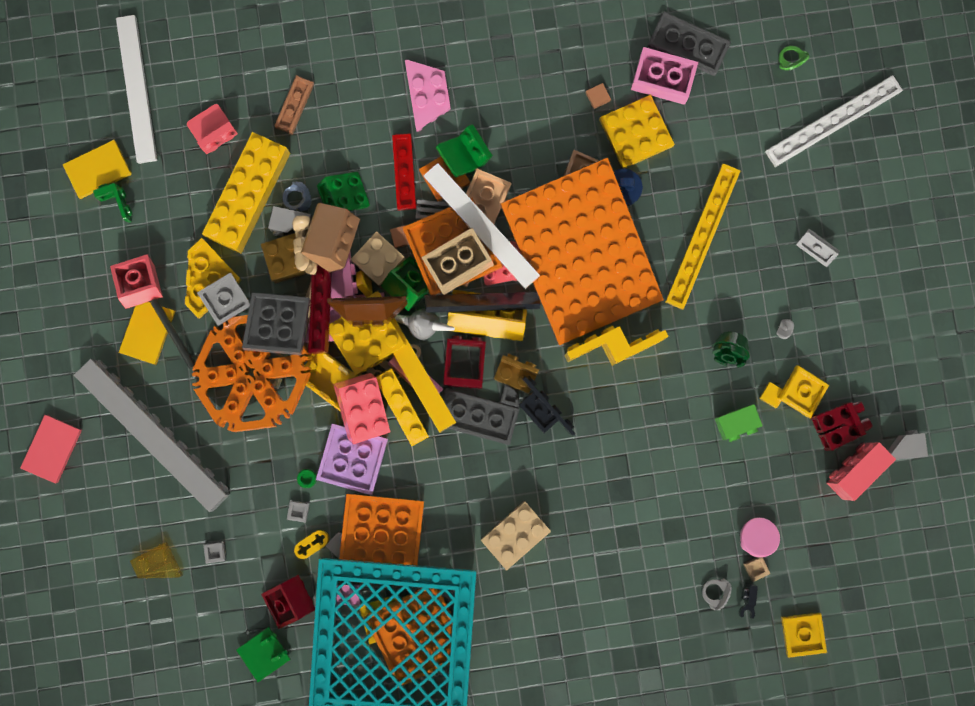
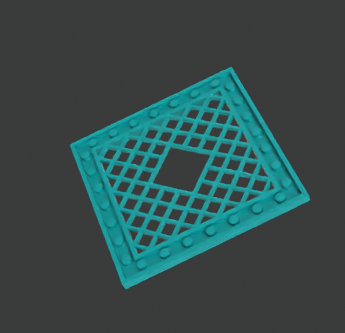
M319 558L309 706H442L446 702L447 706H467L477 570ZM338 581H344L341 585L338 586ZM351 582H362L363 584L356 589ZM346 583L354 591L347 598L339 590ZM370 583L383 585L378 590H375ZM365 585L373 592L367 599L359 592ZM390 585H398L403 587H401L397 592H395ZM385 587L393 594L386 601L379 595V592ZM410 587H422V589L415 594ZM405 588L413 596L406 603L398 595ZM429 588L442 590L434 595ZM424 590L432 597L425 605L418 598ZM449 590H455V597ZM444 592L452 599L445 606L438 600V597ZM337 594H338V595L341 597V599L343 600L338 606H337ZM355 594L363 602L356 609L348 601ZM374 596L382 603L376 610L368 603ZM393 598H396L402 605L395 612L388 605ZM414 599L421 606L415 613L407 606ZM433 601L441 608L435 615L427 608ZM345 603L352 610L346 617L338 610ZM454 603V612L452 616L450 612L447 610V608ZM364 605L372 612L365 619L358 612ZM384 606L392 614L385 621L377 613ZM403 608L411 615L404 623L397 616ZM423 610L431 617L424 624L416 617ZM444 611L451 620L442 626L436 617ZM337 614L342 621L335 626ZM353 614L361 621L355 628L347 621ZM372 616H375L381 623L374 630L367 623ZM394 617L419 647L390 671L365 641ZM412 619L420 626L414 633L406 626ZM432 621L440 628L433 635L426 628ZM453 622L451 636L445 628ZM343 623L351 630L344 637L337 630ZM363 624L371 632L364 639L356 631ZM423 629L429 638L421 644L415 635ZM443 631L449 640L441 646L435 637ZM336 634L340 641L334 645V636ZM352 634L360 641L353 648L346 641ZM431 640L438 647L432 654L424 647ZM342 642L350 650L343 657L335 649ZM450 642L451 655H449L444 649ZM361 644L369 651L363 658L355 651ZM419 650H422L428 657L421 664L414 657ZM440 651L447 657V660L441 665L433 658ZM333 653H334V654L337 656V658L339 659V660H338L336 663H334V664H333ZM351 653L358 660L352 667L344 660ZM370 655L378 662L372 669L364 662ZM410 658L417 665L411 672L403 665ZM429 660L437 667L431 674L423 667ZM340 662L348 669L342 676L334 669ZM450 662V669L448 675L444 671L443 667ZM360 664L367 670V673L361 678L354 671ZM379 666L387 673L380 680L373 672ZM398 668H401L407 675L400 682L392 674ZM419 669L426 676L420 683L412 676ZM438 671L446 678L439 685L432 678ZM332 673L337 678L333 684H331ZM349 673L357 680L351 687L343 680ZM369 675L377 682L370 689L363 682ZM389 676L396 683L390 690L382 683ZM408 678L416 685L410 692L402 685ZM428 680L436 687L429 694L422 687ZM449 681L447 695L441 687ZM339 682L347 689L340 696L333 689ZM359 683L366 691L361 697H358L352 690ZM378 685L386 693L379 700L372 693ZM398 687L405 694L399 701L391 694ZM417 689L425 696L418 703L411 696ZM437 691L445 698L438 705L431 698ZM347 693H350L353 698H348L344 696ZM369 694L373 700L363 698ZM387 696H389L392 701H383V700H384ZM409 698L412 703H404L403 701ZM428 699L432 705H426L423 703Z

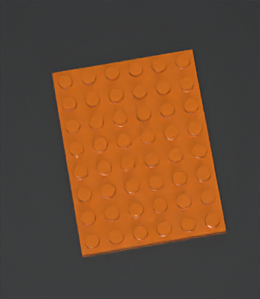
M608 158L500 203L521 255L540 275L533 282V285L558 345L567 343L664 300Z

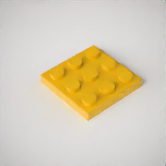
M651 95L599 118L622 169L670 149L675 145Z
M340 317L329 325V334L356 376L405 346L404 341L391 322L384 324L382 327H373L372 324H364V327H352V325Z

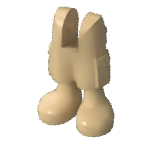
M296 216L292 222L296 234V239L293 241L295 265L298 270H305L306 273L314 275L318 264L301 254L311 219L308 216Z

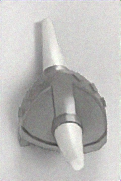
M425 308L415 311L411 316L397 315L395 317L396 322L408 326L410 333L423 341L431 337L436 330H455L454 326L439 322L435 312L426 313Z

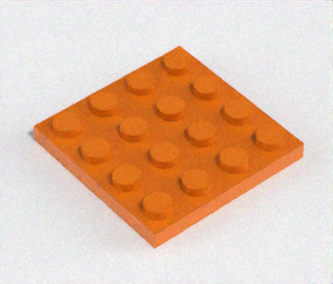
M451 207L402 227L430 295H440L443 293L421 257L470 229ZM482 241L481 243L492 259L494 266L462 285L503 268L498 258Z
M346 494L339 559L417 566L424 501Z
M429 588L434 595L440 592V589ZM426 590L418 596L424 605L432 599ZM409 594L401 599L406 603L413 596ZM441 594L438 600L445 606L446 602ZM415 599L407 605L413 613L421 608ZM398 600L388 604L394 612L402 606ZM435 601L427 606L433 615L441 610ZM385 606L377 612L384 621L392 615ZM405 608L397 614L403 623L411 617ZM425 610L416 616L422 624L431 618ZM444 611L436 617L442 626L451 620ZM372 612L366 614L364 617L367 618ZM372 616L367 621L373 630L381 624L375 616ZM394 617L373 634L390 671L419 647ZM414 619L406 624L412 633L420 628ZM434 621L426 626L432 635L440 629ZM453 622L445 628L451 636ZM423 629L415 635L421 644L429 638ZM443 631L435 637L441 646L449 640ZM432 640L424 646L430 654L438 649ZM451 642L444 648L449 655H451ZM419 650L414 655L420 664L428 658L422 650ZM441 651L433 657L439 665L447 660V657ZM411 658L403 664L409 672L417 667ZM431 660L423 666L428 673L437 669ZM401 668L392 673L399 682L407 676ZM419 669L412 676L418 679L425 676V674ZM408 678L402 685L412 682L411 679Z

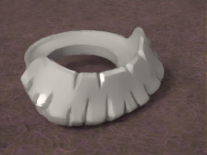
M723 578L721 580L712 579L704 584L702 596L711 609L721 610V608H724L732 592L731 583ZM710 584L719 585L724 592L722 599H709L706 595V588Z

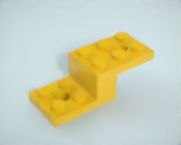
M610 326L601 332V336L597 337L594 334L588 337L584 344L579 345V343L570 346L564 356L567 362H570L602 346L613 366L665 340L669 336L666 330L660 332L657 329L645 336L646 340L643 341L642 338H639L628 344L620 326L617 328Z

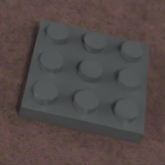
M252 293L242 348L248 351L302 355L310 298Z

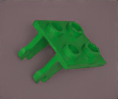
M270 627L236 649L257 682H260L291 660L287 650L283 648L277 639V635L273 633Z

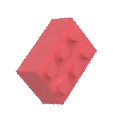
M368 373L333 384L346 434L352 444L390 433L377 378L373 374Z
M880 442L860 444L855 450L856 453L852 457H847L842 462L843 466L829 475L830 479L826 483L842 500L855 501L896 460Z

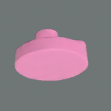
M754 518L743 525L740 532V545L743 550L752 556L766 557L777 550L780 543V534L777 527L770 520Z

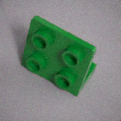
M473 124L467 126L459 137L439 143L436 146V149L455 178L482 168L493 156Z
M358 172L327 176L317 184L323 204L344 208L348 211L364 209L370 206Z

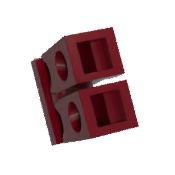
M861 401L845 403L812 416L811 420L817 433H822L818 436L825 451H832L864 436L866 431L873 427L869 418L859 419L858 413L865 411Z

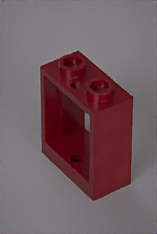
M452 336V339L447 338L444 386L482 389L486 342L482 341V338L471 337V340H463L462 336ZM452 346L481 348L478 380L450 377Z

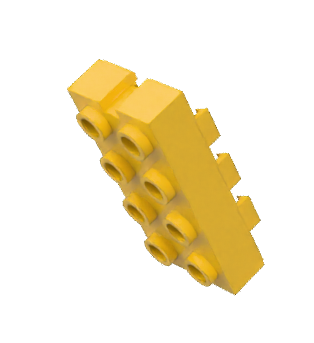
M328 353L308 355L307 357H310L311 360L304 367H311V371H309L311 375L306 386L340 411L333 384L358 376Z

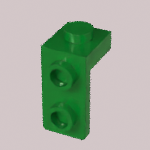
M115 183L110 185L102 184L98 186V189L93 190L95 198L101 202L115 197L123 220L128 223L132 222L130 217L133 215L129 205H126L125 198L127 196L122 187L120 188Z

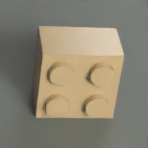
M376 231L350 260L378 287L382 288L380 285L388 273L406 259Z

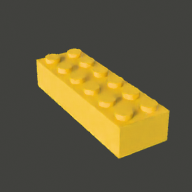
M254 132L251 133L202 235L242 254L291 154L287 147Z

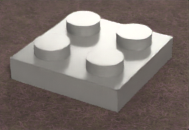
M232 273L227 274L197 292L218 326L250 306L249 300Z

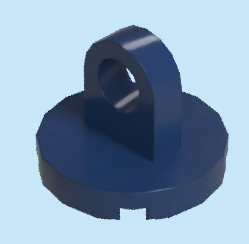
M618 169L614 171V175L626 205L631 206L642 194V180L632 170Z

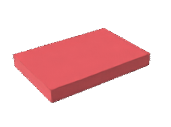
M44 415L20 468L55 484L58 483L82 430L51 416Z

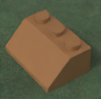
M318 203L301 254L328 272L345 268L360 219L347 209Z

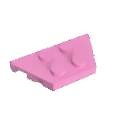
M405 60L416 131L419 132L428 123H432L438 119V116L445 114L451 109L445 71Z

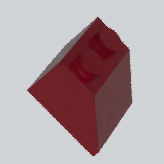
M299 575L261 594L278 629L315 611L313 600L309 596L304 582L300 579Z

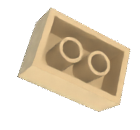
M473 228L421 257L443 295L494 266L492 259Z
M523 501L483 536L481 541L501 565L508 570L551 531L530 506Z

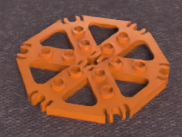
M248 315L232 317L228 322L223 323L222 330L214 326V331L210 330L192 369L195 371L192 373V376L199 377V381L192 383V385L200 387L193 390L215 424L224 428L228 422L227 430L232 432L277 427L275 423L281 425L280 416L283 414L285 418L289 419L290 414L293 415L311 375L309 372L311 367H304V363L311 360L310 357L304 356L310 355L304 345L302 355L269 359L270 352L244 350L242 348L243 340L237 333L236 327L239 324L247 323ZM220 343L233 364L208 368L205 365V361L213 344ZM248 367L255 369L253 371L254 377L248 375L250 372ZM295 376L296 384L288 400L283 401L270 382V379ZM233 385L224 407L221 410H217L207 396V390L214 387ZM254 394L265 411V417L262 420L243 422L241 420Z

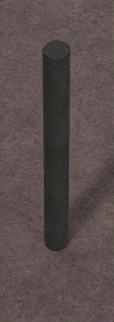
M158 299L152 300L150 302L188 368L194 367L195 363Z

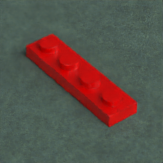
M411 134L392 135L397 210L416 209L412 137Z

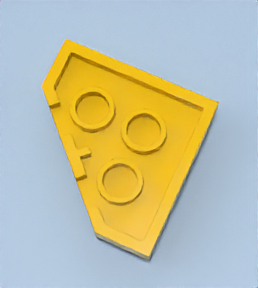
M203 238L188 250V270L186 274L187 293L185 305L199 319L208 312V309L197 292L229 273H232L237 283L241 281L240 277Z

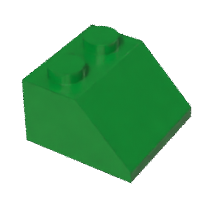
M411 256L392 269L380 285L392 297L406 296L408 304L404 308L408 311L416 306L424 298V295L429 292L419 266Z

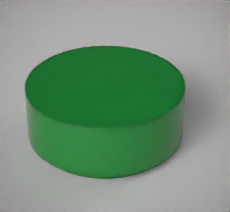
M311 469L301 470L297 476V482L303 488H311L317 482V475Z

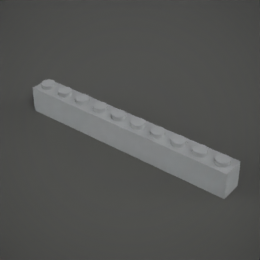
M90 359L74 376L209 512L214 511L230 495L227 492L228 487L221 481L218 483L213 478L215 476L214 473L208 468L204 469L200 465L201 460L194 454L190 455L186 451L188 447L180 440L177 442L173 437L174 433L169 428H164L160 424L161 420L155 414H150L146 410L147 406L141 400L137 401L133 397L134 393L128 387H123L119 383L121 380L114 373L110 374L106 370L107 366L101 360Z

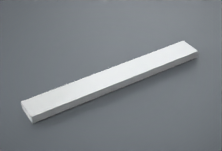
M135 15L118 17L116 22L136 160L139 164L157 161L137 18Z
M892 75L765 152L774 167H777L901 93L903 90Z
M438 163L423 175L470 229H474L479 239L525 289L540 276Z

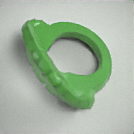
M796 46L785 47L779 54V68L793 70L809 59V53L802 51ZM788 50H794L798 53L799 60L791 63L784 59L783 54Z

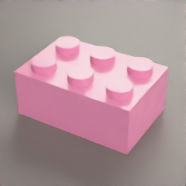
M643 47L631 90L685 105L690 95L698 62Z

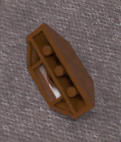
M406 296L327 298L328 304L352 327H364V324L382 327L384 324H389L408 304Z

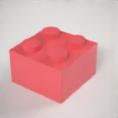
M148 254L110 266L117 297L125 309L163 297L155 265Z

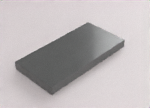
M663 11L648 43V47L656 51L698 62L697 69L716 76L731 41Z
M445 389L443 401L456 421L454 425L447 429L510 445L520 408Z

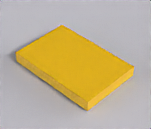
M115 140L63 164L79 199L93 194V190L98 189V186L102 184L110 185L132 175Z
M150 302L135 306L118 353L157 365L168 332ZM162 307L172 323L176 311Z

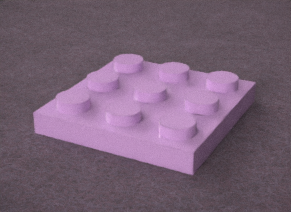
M332 424L316 480L373 495L388 439L377 436L352 444L347 437L345 427Z

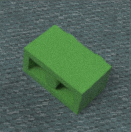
M754 404L714 418L722 440L729 439V442L740 439V434L747 433V435L756 433L758 432L757 428L763 426Z

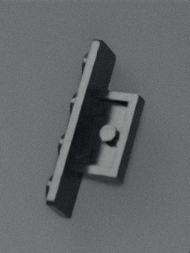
M522 375L520 377L521 380L532 392L518 405L543 433L548 431L556 422H559L570 435H575L576 433L572 430L574 428L573 424L568 419L563 420L560 416L562 413L555 404L553 406L549 404L547 400L550 398L544 391L541 390L539 392L534 387L537 384L530 376Z

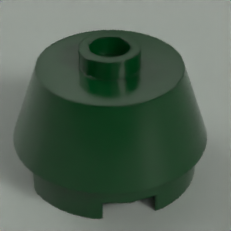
M728 331L722 333L712 345V354L715 356L714 360L724 366H727L729 363L737 364V368L743 367L750 358L748 339L737 332Z

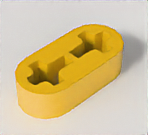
M324 530L312 533L295 546V555L300 559L310 557L328 544V533ZM317 534L319 536L324 535L323 544L321 542L313 544V541L317 539ZM310 544L311 548L306 551L307 555L299 553V550H301L300 545L305 547Z

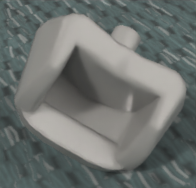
M783 319L776 334L782 339H788L793 333V321Z

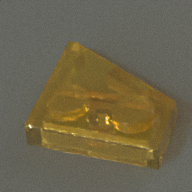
M167 542L130 560L138 578H179L183 576Z

